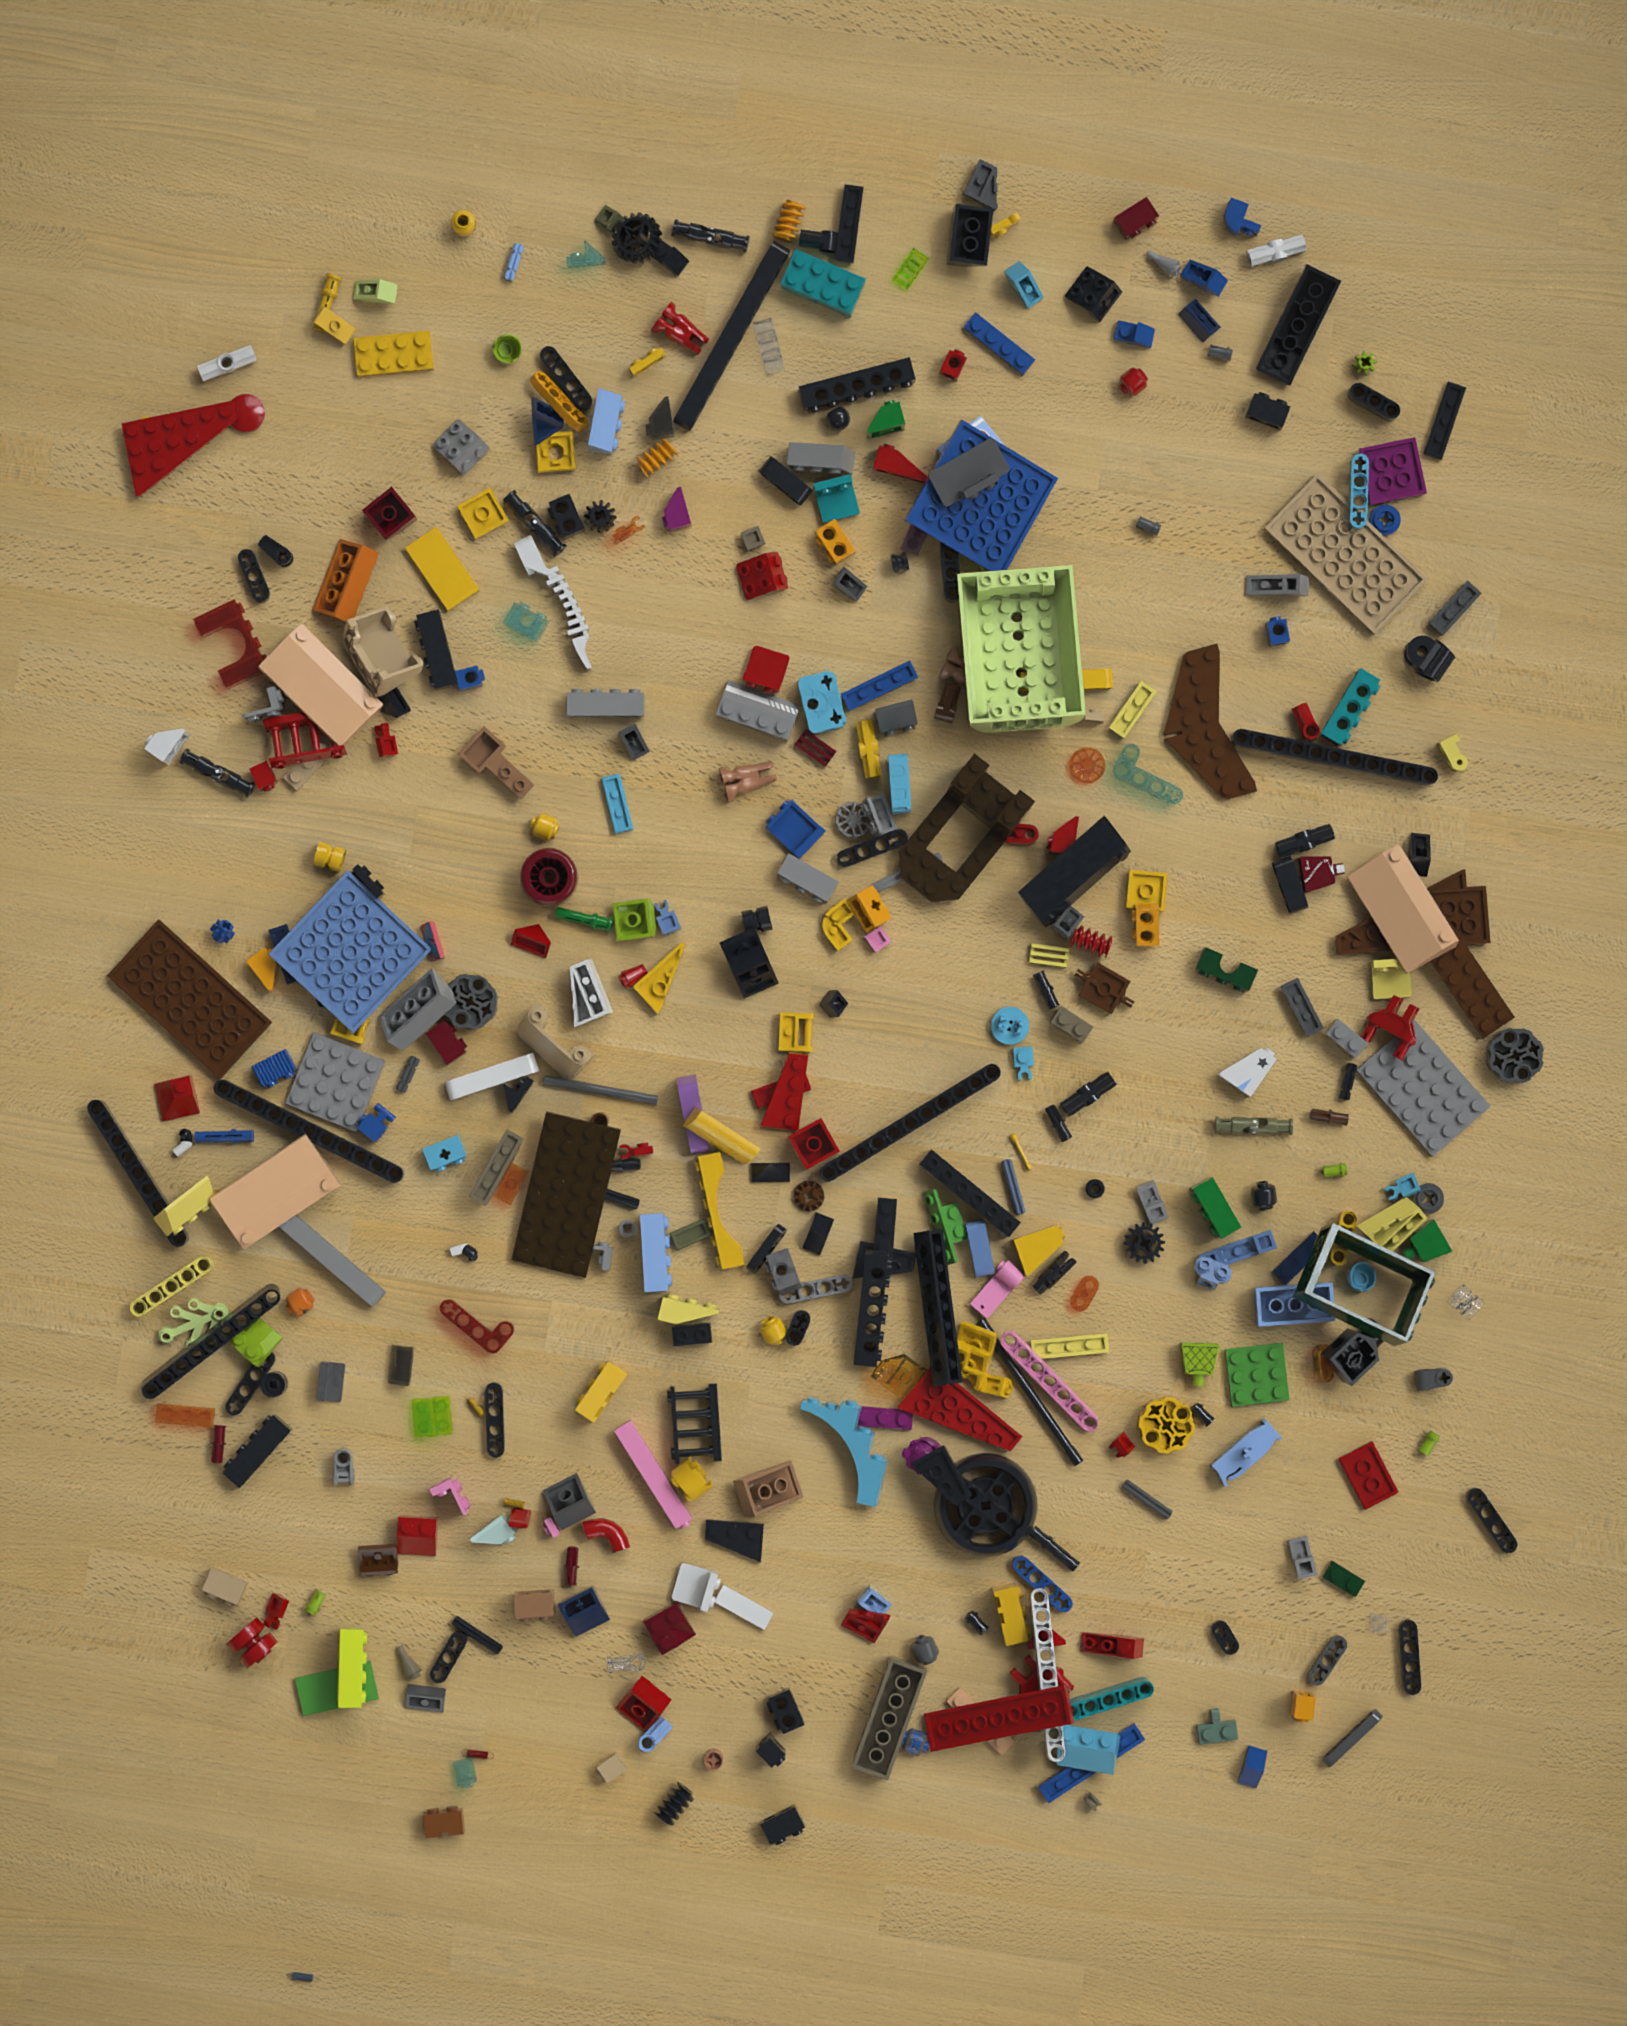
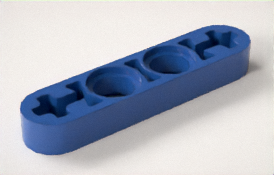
M1019 1555L1013 1559V1569L1034 1589H1044L1047 1585L1055 1587L1054 1594L1048 1595L1049 1602L1061 1612H1067L1072 1608L1073 1602L1070 1596L1027 1557ZM1017 1560H1025L1024 1564L1028 1569L1030 1565L1033 1567L1026 1576L1023 1575L1026 1571L1022 1567L1016 1568L1018 1566ZM1038 1572L1041 1575L1040 1581L1032 1582L1030 1580L1031 1573ZM1059 1591L1062 1593L1059 1595L1062 1600L1068 1599V1607H1059L1061 1603L1057 1599H1055V1602L1052 1601Z

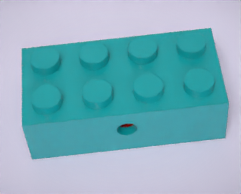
M795 249L780 283V288L851 318L866 283V278Z

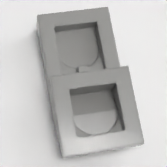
M1154 1180L1136 1186L1150 1223L1154 1224L1169 1218Z

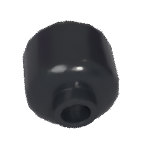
M1268 1181L1257 1182V1185L1251 1189L1253 1205L1258 1210L1272 1209L1273 1205L1277 1203L1275 1186L1268 1184Z

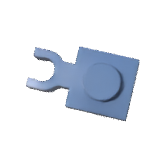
M664 900L665 907L663 909H660L657 903L654 905L657 912L661 914L656 917L663 936L681 930L674 910L668 912L667 900Z

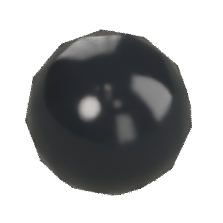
M842 407L831 410L826 416L827 425L835 431L844 430L850 422L849 412Z

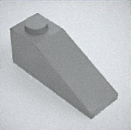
M1301 574L1247 576L1246 595L1308 596L1309 577Z

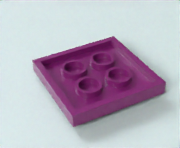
M1415 437L1358 449L1359 454L1366 455L1369 460L1368 498L1370 506L1427 494Z

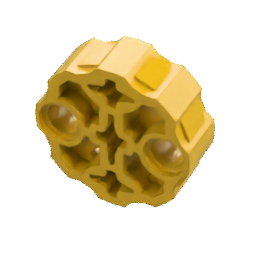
M1164 1396L1156 1400L1152 1399L1145 1405L1141 1415L1138 1416L1137 1425L1141 1439L1147 1446L1157 1450L1159 1453L1168 1454L1169 1452L1182 1450L1188 1445V1441L1195 1431L1191 1410L1186 1404L1181 1403L1174 1397ZM1152 1405L1155 1407L1159 1406L1157 1414L1154 1412L1150 1413ZM1164 1406H1166L1165 1412H1166L1167 1415H1168L1167 1418H1166V1416L1163 1414ZM1178 1409H1186L1187 1414L1184 1418L1177 1417ZM1160 1417L1166 1422H1171L1169 1426L1172 1433L1166 1428L1162 1429L1163 1423ZM1148 1418H1156L1159 1424L1157 1425L1154 1420H1148ZM1176 1425L1179 1430L1182 1429L1185 1432H1177L1173 1426ZM1150 1431L1156 1434V1438L1152 1442L1146 1440V1434ZM1165 1432H1166V1433L1169 1435V1437H1170L1169 1440H1168V1444H1166V1442H1167V1437H1166L1165 1434H1164ZM1175 1436H1183L1180 1445L1177 1443L1173 1444Z

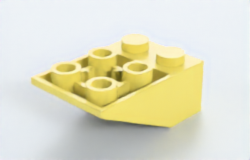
M668 1293L667 1296H663L658 1320L679 1324L718 1314L720 1309L716 1308L717 1304L706 1302L705 1305L698 1304L696 1299L687 1298L686 1301L680 1300L679 1295Z

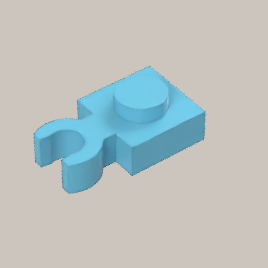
M1032 1047L1013 1048L1014 1067H1020V1071L1017 1074L1018 1080L1022 1079L1021 1074L1023 1072H1026L1029 1080H1031L1032 1073L1028 1066H1034Z
M1414 1173L1395 1180L1397 1186H1387L1385 1188L1386 1193L1394 1191V1195L1389 1197L1391 1202L1396 1201L1399 1195H1402L1403 1198H1408L1422 1191Z

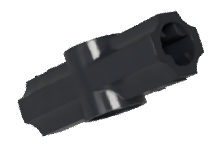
M1326 824L1312 830L1308 829L1296 833L1292 837L1275 842L1281 858L1299 851L1304 852L1315 848L1316 845L1334 840L1335 836L1331 825Z
M1107 1071L1094 1081L1088 1082L1076 1090L1075 1094L1061 1102L1060 1105L1070 1117L1083 1107H1087L1101 1098V1095L1117 1084Z

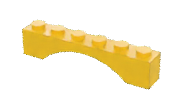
M721 1152L698 1156V1161H695L697 1172L702 1174V1179L699 1180L701 1191H705L707 1197L703 1201L705 1210L709 1209L711 1217H707L709 1229L713 1228L715 1236H711L713 1247H717L719 1253L715 1255L717 1266H721L723 1270L745 1265L741 1245L728 1234L720 1220L717 1209V1189L725 1171Z

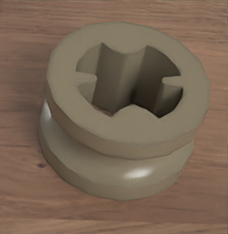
M1089 1792V1796L1083 1799L1096 1811V1807L1101 1806L1102 1803Z

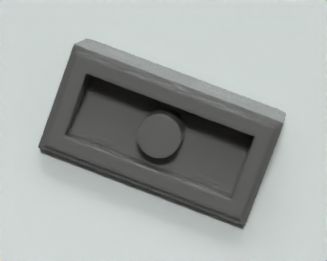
M408 1684L405 1708L443 1712L446 1689Z

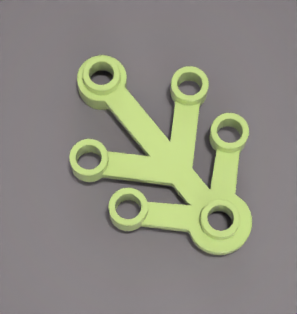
M190 1298L188 1301V1308L190 1310L200 1309L207 1312V1314L200 1316L183 1310L178 1305H174L170 1309V1315L173 1318L182 1317L190 1321L175 1328L162 1327L159 1330V1340L163 1343H170L174 1336L194 1328L191 1338L186 1342L187 1347L189 1343L199 1338L205 1323L212 1321L210 1328H212L229 1314L228 1307L222 1303L211 1306L200 1302L197 1298ZM195 1301L197 1306L192 1307L190 1303ZM178 1309L179 1314H173L172 1311ZM222 1311L223 1314L221 1316H217L216 1312ZM167 1333L170 1335V1337L168 1339L163 1338V1334ZM215 1339L206 1340L208 1344H212Z

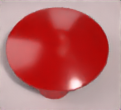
M241 394L233 398L238 421L231 426L241 432L257 430L265 417V409L262 402L250 394Z

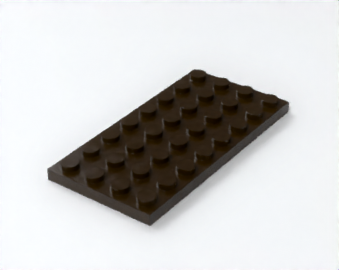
M546 1111L511 1260L583 1278L587 1277L621 1129Z

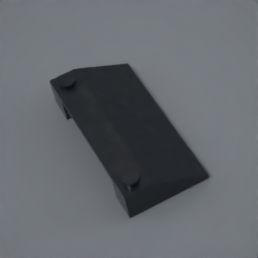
M1103 816L1026 884L1018 894L1030 912L1046 928L1048 925H1052L1059 915L1120 861H1124L1131 850L1110 821Z

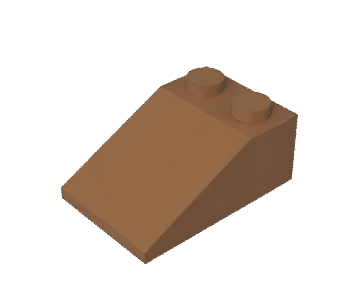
M792 1461L748 1474L733 1481L745 1517L758 1516L803 1497Z

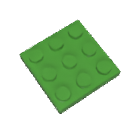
M1283 1343L1225 1349L1232 1407L1289 1400Z

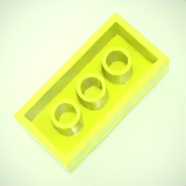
M339 1627L338 1708H362V1703H365L366 1692L362 1690V1684H366V1672L363 1671V1664H366L367 1653L363 1651V1645H367V1633L364 1632L363 1628Z

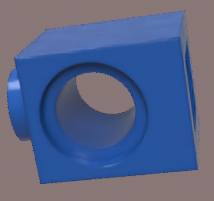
M1281 616L1269 618L1270 622L1265 624L1269 647L1289 643L1290 637L1287 620L1281 619ZM1273 627H1281L1282 635H1275Z
M477 665L455 671L460 691L483 686L482 681L485 680L483 669L479 670ZM469 673L476 675V680L473 683L466 681V676Z

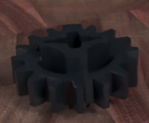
M1142 1222L1141 1227L1138 1224H1134V1230L1128 1229L1130 1235H1124L1128 1241L1123 1242V1245H1128L1125 1252H1131L1130 1259L1136 1257L1137 1263H1139L1140 1259H1143V1263L1146 1264L1147 1259L1154 1262V1256L1160 1258L1158 1252L1164 1251L1161 1244H1165V1241L1160 1239L1164 1234L1157 1233L1158 1227L1152 1229V1223L1146 1227L1145 1222ZM1143 1230L1151 1231L1154 1235L1147 1236ZM1136 1234V1242L1131 1244L1132 1238ZM1141 1236L1145 1240H1149L1147 1249L1139 1245L1142 1242ZM1157 1241L1156 1249L1152 1252V1245ZM1143 1250L1146 1256L1138 1255L1135 1251Z

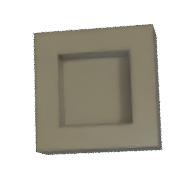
M759 526L741 532L748 551L766 544Z

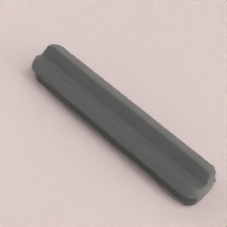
M1126 1480L1123 1483L1122 1488L1165 1519H1169L1172 1515V1510L1131 1481Z

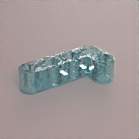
M1135 744L1126 745L1113 768L1114 776L1168 804H1178L1183 798L1182 790L1134 766L1140 755V749ZM1133 748L1136 752L1135 757H1127L1126 749ZM1124 765L1127 768V774L1120 775L1117 772V767ZM1136 774L1144 776L1145 780L1142 784L1135 782L1134 777ZM1152 783H1160L1162 786L1161 791L1154 792L1151 787ZM1167 786L1169 787L1167 792L1173 793L1174 791H1176V796H1178L1179 798L1171 800V795L1166 793L1164 796H1162L1161 794L1165 791Z

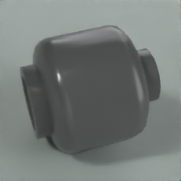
M919 1635L911 1645V1651L918 1663L928 1665L937 1659L939 1649L931 1636Z

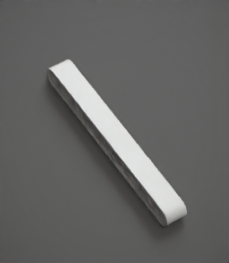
M1038 1588L1031 1592L1029 1600L1039 1690L1057 1687L1058 1681L1048 1594L1044 1589ZM1036 1592H1040L1044 1596V1600L1041 1603L1034 1600ZM1042 1611L1045 1613L1046 1619L1044 1622H1039L1036 1619L1037 1612ZM1040 1631H1045L1048 1634V1639L1045 1642L1040 1641L1038 1638ZM1047 1650L1050 1653L1048 1661L1041 1659V1651ZM1045 1669L1052 1672V1678L1049 1681L1042 1677ZM1062 1726L1055 1727L1059 1733L1056 1739L1049 1737L1050 1729L1044 1730L1046 1755L1052 1762L1061 1761L1065 1756ZM1054 1747L1059 1748L1061 1752L1060 1757L1057 1759L1051 1756V1750Z

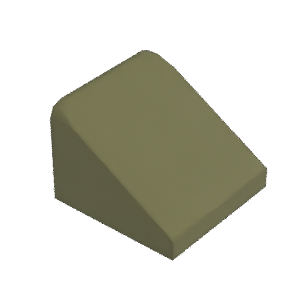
M605 205L595 221L611 233H615L614 227H619L618 221L623 222L624 217L619 212Z

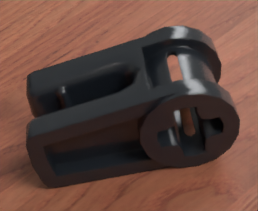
M264 535L259 541L258 546L280 566L288 567L293 563V554L269 536ZM281 554L286 555L288 557L287 560L282 559L280 557Z

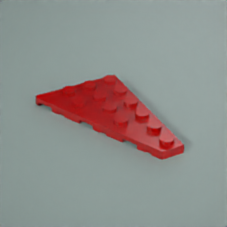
M232 400L121 423L136 497H141L142 494L158 484L161 479L167 477L184 461L209 444L217 435L238 421L235 401Z

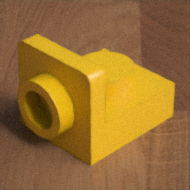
M986 1374L980 1392L1008 1399L1013 1389L1012 1380L1002 1376Z

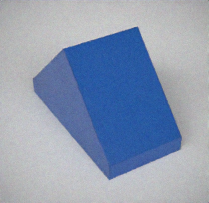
M1248 1746L1238 1783L1257 1788L1264 1773L1267 1757L1266 1750Z

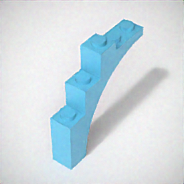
M805 1398L801 1402L800 1409L820 1417L831 1425L841 1435L852 1453L858 1473L857 1503L876 1507L879 1503L888 1459H885L881 1454L874 1453L870 1455L875 1432H871L870 1428L863 1426L857 1428L862 1406L858 1405V1402L849 1399L843 1401L840 1407H837V1404L832 1402H826L825 1404L819 1402L817 1398Z

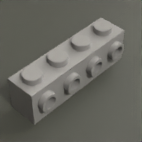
M571 689V693L567 692V717H644V693H640L639 689H629V693H621V689H610V693H602V689H591L590 693H583V689Z

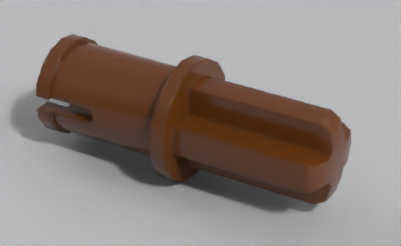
M1312 1109L1310 1111L1311 1120L1327 1122L1329 1125L1330 1123L1344 1126L1348 1124L1349 1114L1332 1112L1331 1109L1329 1111Z

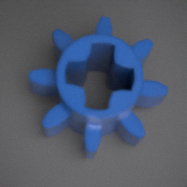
M218 919L210 928L213 932L211 936L218 943H228L235 935V932L232 931L234 927L229 921H220Z

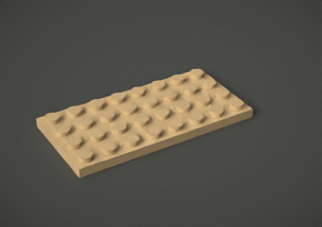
M1319 473L1264 528L1374 635L1428 580L1368 521L1361 529L1351 527L1349 524V502ZM1358 511L1356 518L1353 519V521H1356L1357 525H1359L1360 522L1363 521V519H1360V513Z

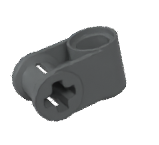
M1446 1368L1414 1371L1418 1391L1446 1387L1453 1381L1452 1373ZM1443 1372L1448 1376L1444 1382L1439 1379Z

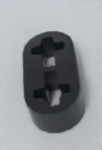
M1215 1621L1211 1626V1631L1220 1647L1228 1655L1235 1654L1239 1649V1643L1225 1621ZM1218 1624L1221 1626L1225 1625L1223 1631L1226 1635L1223 1637L1220 1632H1215ZM1226 1638H1228L1231 1643L1235 1642V1644L1233 1645V1650H1230L1229 1648L1225 1649V1647L1227 1646V1643L1225 1642Z

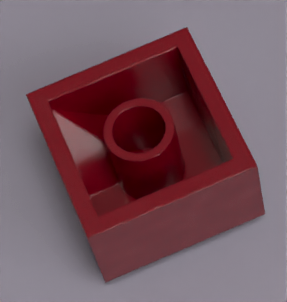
M392 486L362 510L385 540L404 531L417 520V517Z
M678 1601L643 1620L661 1655L673 1650L696 1635Z

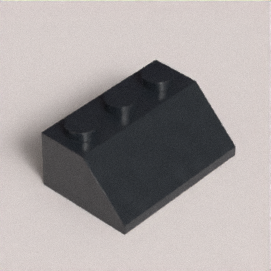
M955 204L952 212L946 265L961 267L987 266L993 208Z

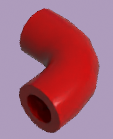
M598 1518L582 1522L588 1540L598 1537L605 1538L609 1542L612 1553L630 1548L624 1530L614 1521Z

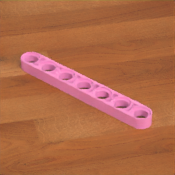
M1011 1330L1004 1332L1001 1338L1003 1348L1085 1431L1095 1430L1099 1421L1097 1415L1016 1332ZM1012 1336L1015 1339V1343L1009 1345L1005 1342L1004 1338ZM1021 1349L1026 1350L1028 1357H1019L1018 1351ZM1039 1363L1042 1369L1039 1372H1035L1031 1369V1365ZM1050 1376L1054 1378L1055 1383L1047 1385L1044 1379ZM1060 1390H1065L1068 1393L1066 1399L1059 1398L1058 1392ZM1079 1404L1082 1410L1078 1413L1073 1412L1071 1406ZM1088 1417L1093 1418L1095 1424L1087 1426L1084 1420Z

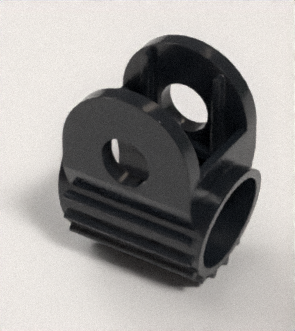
M1428 636L1415 637L1406 645L1404 650L1405 661L1415 669L1414 672L1437 683L1455 659L1454 654L1437 639L1434 641ZM1417 648L1424 650V657L1417 654Z

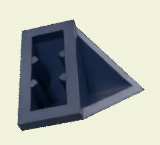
M533 397L531 405L536 446L562 429L564 421L549 404Z

